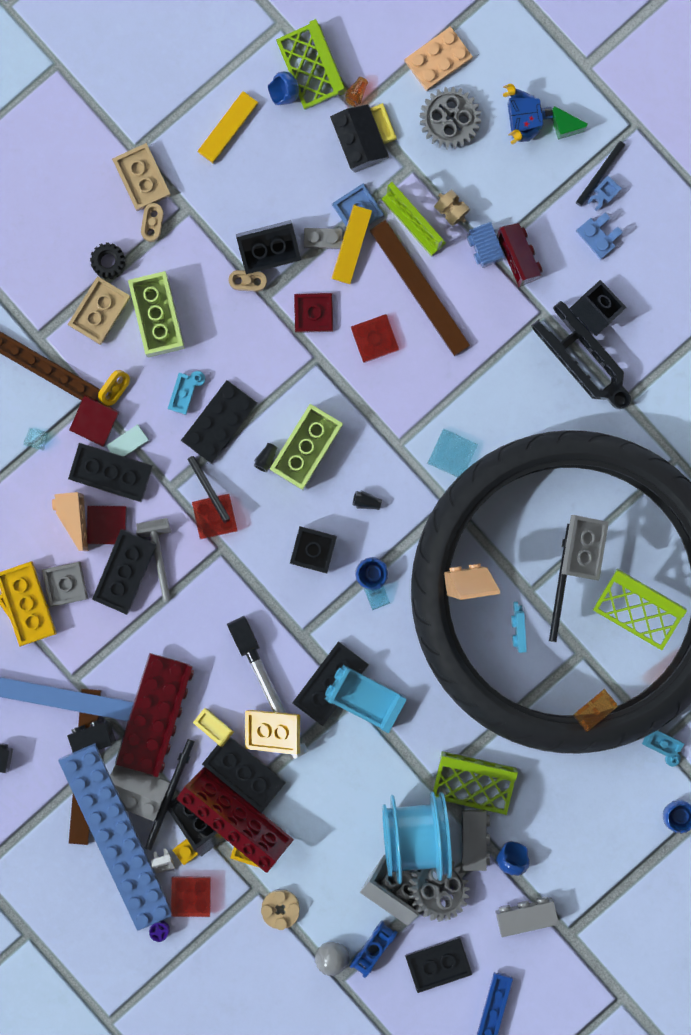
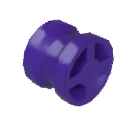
M164 920L154 923L149 930L151 939L156 942L164 941L169 935L170 926Z

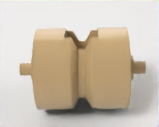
M453 190L444 195L440 193L438 195L440 199L434 206L441 215H446L445 219L451 226L456 225L459 221L465 223V215L470 211V208L464 202H459V197Z

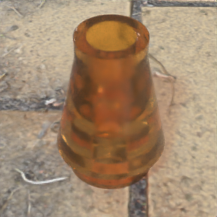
M358 77L356 82L345 92L344 100L354 107L360 104L368 81L363 77Z

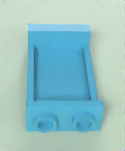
M343 665L342 668L337 670L333 685L327 688L325 699L329 703H333L389 733L407 699L403 695Z

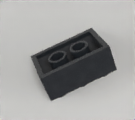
M368 104L347 108L330 116L349 167L353 172L356 173L390 158Z
M291 220L236 234L246 274L301 261Z

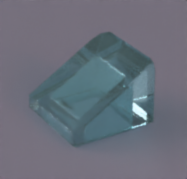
M29 428L23 445L44 451L48 432Z
M384 586L373 591L364 588L372 610L390 603Z

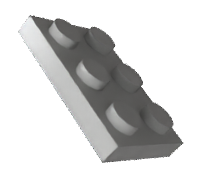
M571 515L561 574L599 581L609 522Z

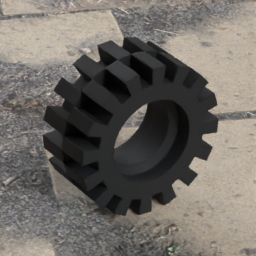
M106 242L104 245L103 243L99 244L98 248L96 246L94 248L95 251L91 252L92 257L90 258L91 267L95 273L104 279H114L113 277L120 276L119 273H123V268L126 267V258L122 250L109 242ZM106 254H111L115 257V264L110 268H105L101 264V259Z

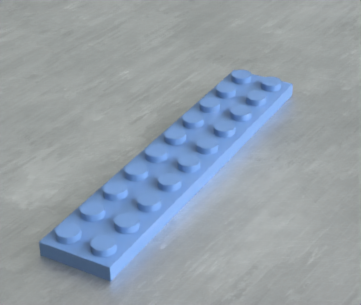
M96 744L59 758L58 762L137 931L172 917V909Z

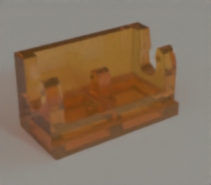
M603 689L574 713L573 716L584 730L588 732L618 706L607 691Z

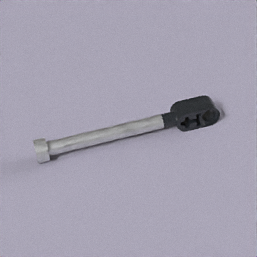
M242 616L227 623L241 656H247L272 711L286 713L257 653V649L260 647L246 617ZM300 743L299 754H289L291 760L308 752L305 743Z

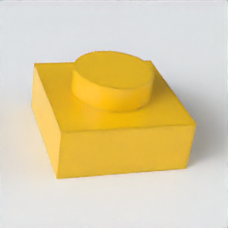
M187 838L172 849L183 865L198 855Z

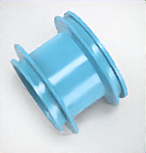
M431 791L429 805L396 807L395 797L391 795L390 808H387L386 804L382 805L388 876H392V872H396L398 884H401L402 871L436 868L439 881L442 880L443 875L451 878L450 830L443 792H440L439 797H436L435 793Z

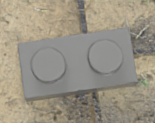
M304 228V248L340 249L342 229Z

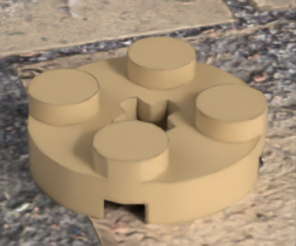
M274 890L267 894L261 908V914L266 924L278 930L291 927L299 917L300 907L298 899L288 890ZM277 905H278V906H282V905L285 906V908H284L285 913H284V914H282V913H279V914L276 913V911H277L276 906H277Z

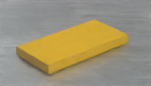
M33 561L1 571L0 590L19 647L56 635L57 632Z

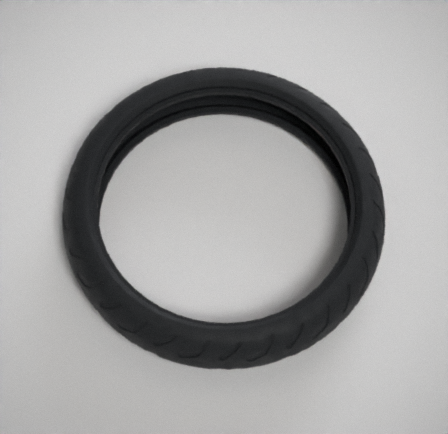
M553 431L524 437L497 448L472 464L448 487L431 512L417 545L411 578L412 614L421 649L432 672L447 694L471 718L495 734L529 748L556 753H592L614 749L644 738L672 721L691 704V617L684 640L673 661L664 673L642 693L621 705L593 714H547L526 708L507 699L492 688L469 662L454 630L444 572L450 571L454 552L461 534L470 519L486 500L499 489L516 479L539 471L557 468H581L602 472L621 479L639 489L672 522L682 540L691 567V482L665 459L631 441L598 432Z

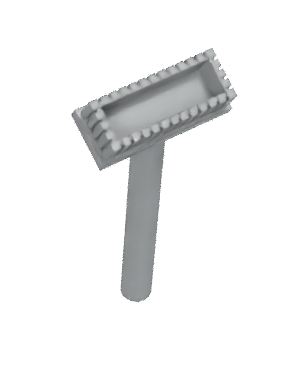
M163 518L151 522L147 521L146 523H137L136 534L143 538L151 536L152 542L157 543L154 556L163 601L171 600L158 536L171 533L168 519Z

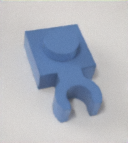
M607 176L594 190L597 195L591 196L587 203L590 204L594 200L597 201L598 206L594 210L598 211L603 204V200L608 204L622 188Z

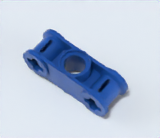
M381 920L363 948L353 958L349 967H354L363 974L362 977L366 978L398 932L391 930ZM371 945H377L379 950L377 953L371 954L368 948Z

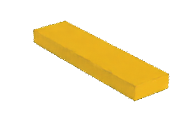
M242 91L197 152L213 164L256 108L258 102Z
M353 205L331 279L346 284L351 283L372 210Z

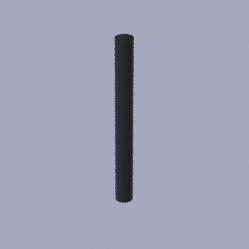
M622 141L618 142L575 202L577 205L582 207L623 150L625 144Z
M194 456L187 459L221 519L224 523L230 521L229 515Z

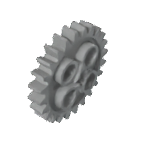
M445 87L443 93L437 89V96L431 93V100L425 99L427 106L422 105L421 110L424 112L420 113L419 116L423 119L420 121V125L425 126L422 128V133L428 132L426 139L432 137V144L438 141V148L445 144L446 150H448L449 145L456 149L458 143L463 147L464 140L470 143L469 136L475 138L476 133L474 131H479V126L476 124L481 123V119L477 118L481 115V111H475L479 104H472L475 98L468 99L469 92L462 95L461 88L458 92H455V88L452 87L451 92H448L447 87ZM452 101L456 104V107L451 109L447 106V103ZM438 113L442 118L434 120L432 115ZM447 115H448L449 117H452V116H453V117H454L453 121H452L451 119L447 120ZM465 116L469 121L462 123L459 121V117ZM451 128L454 133L447 135L444 129Z
M452 861L451 878L443 875L441 881L433 877V871L436 873V868L421 869L411 873L414 878L410 879L409 882L413 886L408 888V890L413 891V894L409 898H415L416 901L412 905H419L417 912L424 911L423 917L430 915L431 921L436 918L438 922L443 921V919L445 921L450 920L451 917H457V913L463 912L461 907L467 906L464 900L468 899L469 896L465 892L470 890V888L465 887L464 884L469 881L463 880L462 877L465 873H459L460 866L454 868V861ZM449 882L453 884V890L450 889ZM425 888L429 891V897L424 893ZM441 898L445 901V907L441 904Z

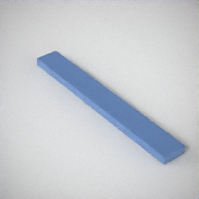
M0 677V697L124 721H128L134 703Z

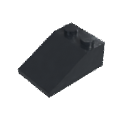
M177 797L171 801L168 808L169 813L194 851L200 856H203L224 840L220 834L179 802Z

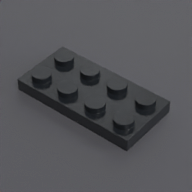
M226 380L181 441L212 464L258 403Z
M79 443L68 479L142 502L153 465Z
M121 529L92 600L126 615L129 614L157 543Z
M339 641L292 702V704L321 726L326 723L338 707L325 699L326 690L330 685H333L337 670L345 665L362 674L369 665Z
M232 737L228 739L223 747L217 744L202 763L204 767L261 813L286 783Z

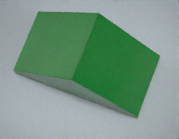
M556 106L552 109V122L558 140L585 131L587 123Z

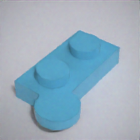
M195 371L191 376L182 373L178 374L168 410L187 415L195 386H202L205 382V375L202 372Z
M517 601L513 602L514 615L511 616L512 628L515 627L516 635H512L513 647H516L518 652L522 653L527 652L525 614L522 605H518Z
M659 730L644 738L642 744L665 755L666 764L674 767L680 763L681 757L677 752L681 751L684 746L683 742Z

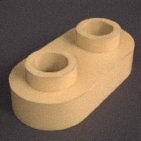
M156 203L148 204L144 209L141 235L148 242H155L161 234L164 212L161 206ZM153 211L158 213L156 217L151 216ZM154 230L155 233L154 235L149 236L148 231Z
M236 270L230 274L229 284L234 290L259 292L265 289L267 279L262 272L246 274L245 271ZM241 278L242 282L241 284H236L235 280ZM256 279L261 280V284L255 285L254 281Z

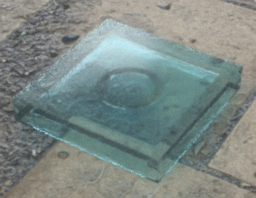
M443 429L427 464L458 478L467 470L478 444Z

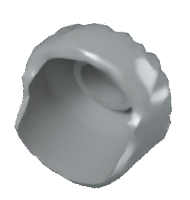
M334 942L322 944L315 954L317 968L327 976H335L341 973L348 966L350 960L347 948L343 944Z

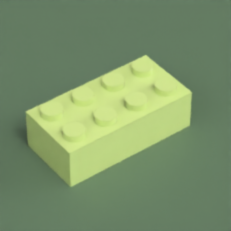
M163 271L128 280L145 355L149 358L185 349L167 273Z
M309 404L272 464L270 471L299 489L304 490L343 427V423Z

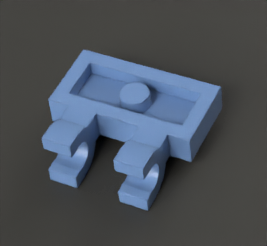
M606 212L595 222L590 218L576 230L578 235L600 260L616 247L612 242L623 233L617 227L606 236L600 229L610 219Z

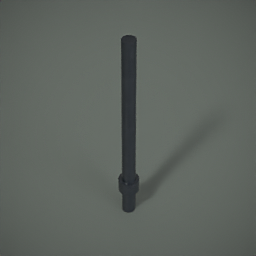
M567 524L565 539L562 540L561 546L563 547L549 635V641L557 642L567 575L561 573L569 524Z
M187 739L183 752L179 754L177 759L179 762L144 848L151 851L184 767L191 758L189 755L195 741Z

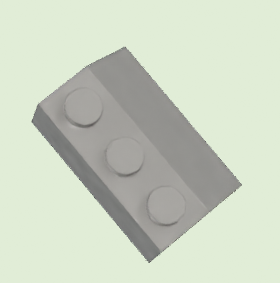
M115 765L110 777L126 811L155 821L170 782L144 772Z
M383 855L366 880L360 893L407 926L419 914L417 912L419 905H412L416 901L415 898H409L413 894V891L408 890V888L413 886L409 880L414 877L409 871H402V883L398 884L396 872H392V876H388L386 855ZM427 888L424 889V893L426 896H428L429 894Z

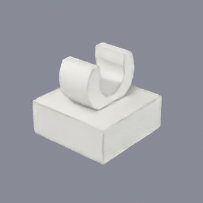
M164 849V856L158 857L156 851L153 853L154 859H151V864L156 874L175 869L174 861L167 849Z

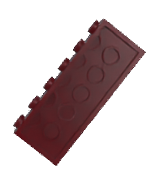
M149 653L115 765L151 774L157 778L159 773L162 774L165 767L163 760L165 755H168L171 747L169 741L176 732L175 722L182 712V699L185 700L188 693L186 686L188 681L192 680L194 674L190 664Z
M203 767L191 779L177 797L179 802L266 873H268L294 840L206 767Z

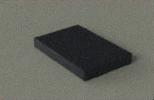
M460 936L405 955L417 993L472 975Z

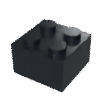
M599 280L569 309L583 322L589 331L597 336L627 307Z
M299 526L290 564L327 574L337 536Z
M104 719L90 723V727L87 728L85 724L71 729L72 733L67 735L72 752L92 744H96L98 750L116 743L110 720L104 722Z

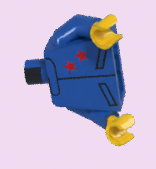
M507 84L503 88H506L508 92L503 93V97L511 96L507 103L511 133L508 136L511 135L514 138L511 144L529 142L539 134L543 127V120L553 119L552 107L541 108L540 99L516 89L513 84Z

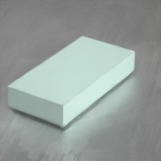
M137 424L106 447L110 452L126 457L149 440Z

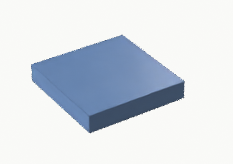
M364 183L332 203L333 208L346 227L353 205L372 210L368 226L384 216V213Z

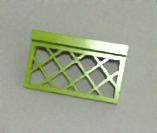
M316 19L310 21V24L276 39L288 71L297 80L300 73L309 76L305 86L298 84L299 98L305 110L339 94L341 96L347 93L320 24ZM309 30L311 34L309 42L300 41L301 34ZM287 40L294 41L292 50L284 49L282 42ZM298 43L307 46L303 56L294 53ZM310 48L318 52L315 61L306 58ZM293 56L302 59L298 69L290 64ZM305 60L314 63L310 73L301 70ZM317 65L325 69L323 78L313 75ZM312 78L321 81L317 91L308 88ZM324 82L332 86L333 92L329 94L321 93ZM307 90L316 93L314 100L306 103L304 99Z
M393 182L388 184L387 194L382 198L383 203L432 257L446 242Z
M617 568L593 611L658 649L663 650L680 620L686 614L687 609ZM614 582L622 586L624 594L612 596L610 588ZM627 595H638L641 604L629 606ZM625 596L627 607L616 610L613 599ZM611 600L613 611L604 612L599 607L603 601ZM654 604L657 606L659 614L647 616L644 606ZM642 606L645 617L633 620L630 609ZM628 610L631 621H619L617 612ZM671 614L676 617L673 625L664 627L663 615ZM660 617L662 627L650 630L648 619ZM646 620L648 631L638 632L635 629L634 623ZM663 630L665 638L659 644L653 640L651 633Z
M441 751L433 792L436 797H439V794H437L438 787L446 784L450 792L444 795L445 801L507 815L514 783L518 774L517 768ZM443 766L450 767L454 774L445 779L442 774ZM467 771L471 773L473 778L464 783L459 774ZM484 775L489 776L492 782L482 787L478 779ZM457 776L462 785L452 790L448 781ZM501 780L510 781L509 788L501 791L497 785ZM476 781L480 790L471 794L466 786ZM495 785L499 794L489 798L485 790ZM462 788L469 795L463 800L458 799L455 795ZM481 792L488 799L482 804L477 803L473 798ZM502 796L505 801L504 809L495 807L492 801Z

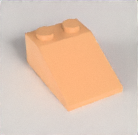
M79 492L55 494V499H52L53 511L56 510L58 518L78 550L88 551L84 494Z
M481 563L470 564L467 569H462L461 566L451 567L450 571L444 572L447 596L464 600L500 594V589L488 568L481 566Z

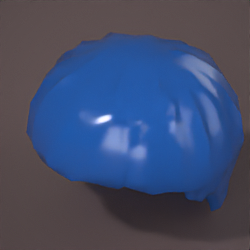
M278 72L273 77V81L268 84V91L275 105H286L295 102L298 98L299 85L290 72Z
M374 557L362 560L355 570L358 584L367 590L373 591L382 588L388 579L386 564Z
M684 800L669 803L663 810L665 826L675 833L682 834L690 831L691 805Z
M506 842L497 855L496 861L499 868L504 873L518 876L524 874L530 864L528 849L518 842Z

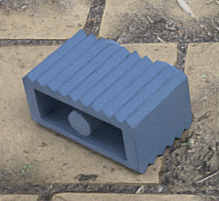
M491 222L469 230L467 241L470 247L474 246L476 252L474 258L477 265L481 264V267L484 268L504 259L503 251Z

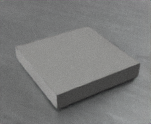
M81 562L42 569L50 607L88 599Z

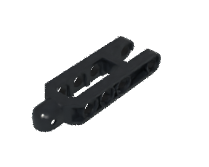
M559 301L553 306L555 313L572 332L562 342L551 331L549 332L539 319L531 325L538 337L592 399H607L615 409L619 410L629 406L631 396L623 387L624 371L565 303ZM577 339L611 377V383L603 390H599L590 380L591 377L586 375L577 365L578 362L574 361L565 351Z

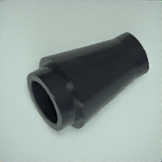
M267 443L265 448L255 458L254 467L267 473L273 464L277 447Z
M361 490L360 492H355L352 505L356 506L357 509L380 510L382 499Z

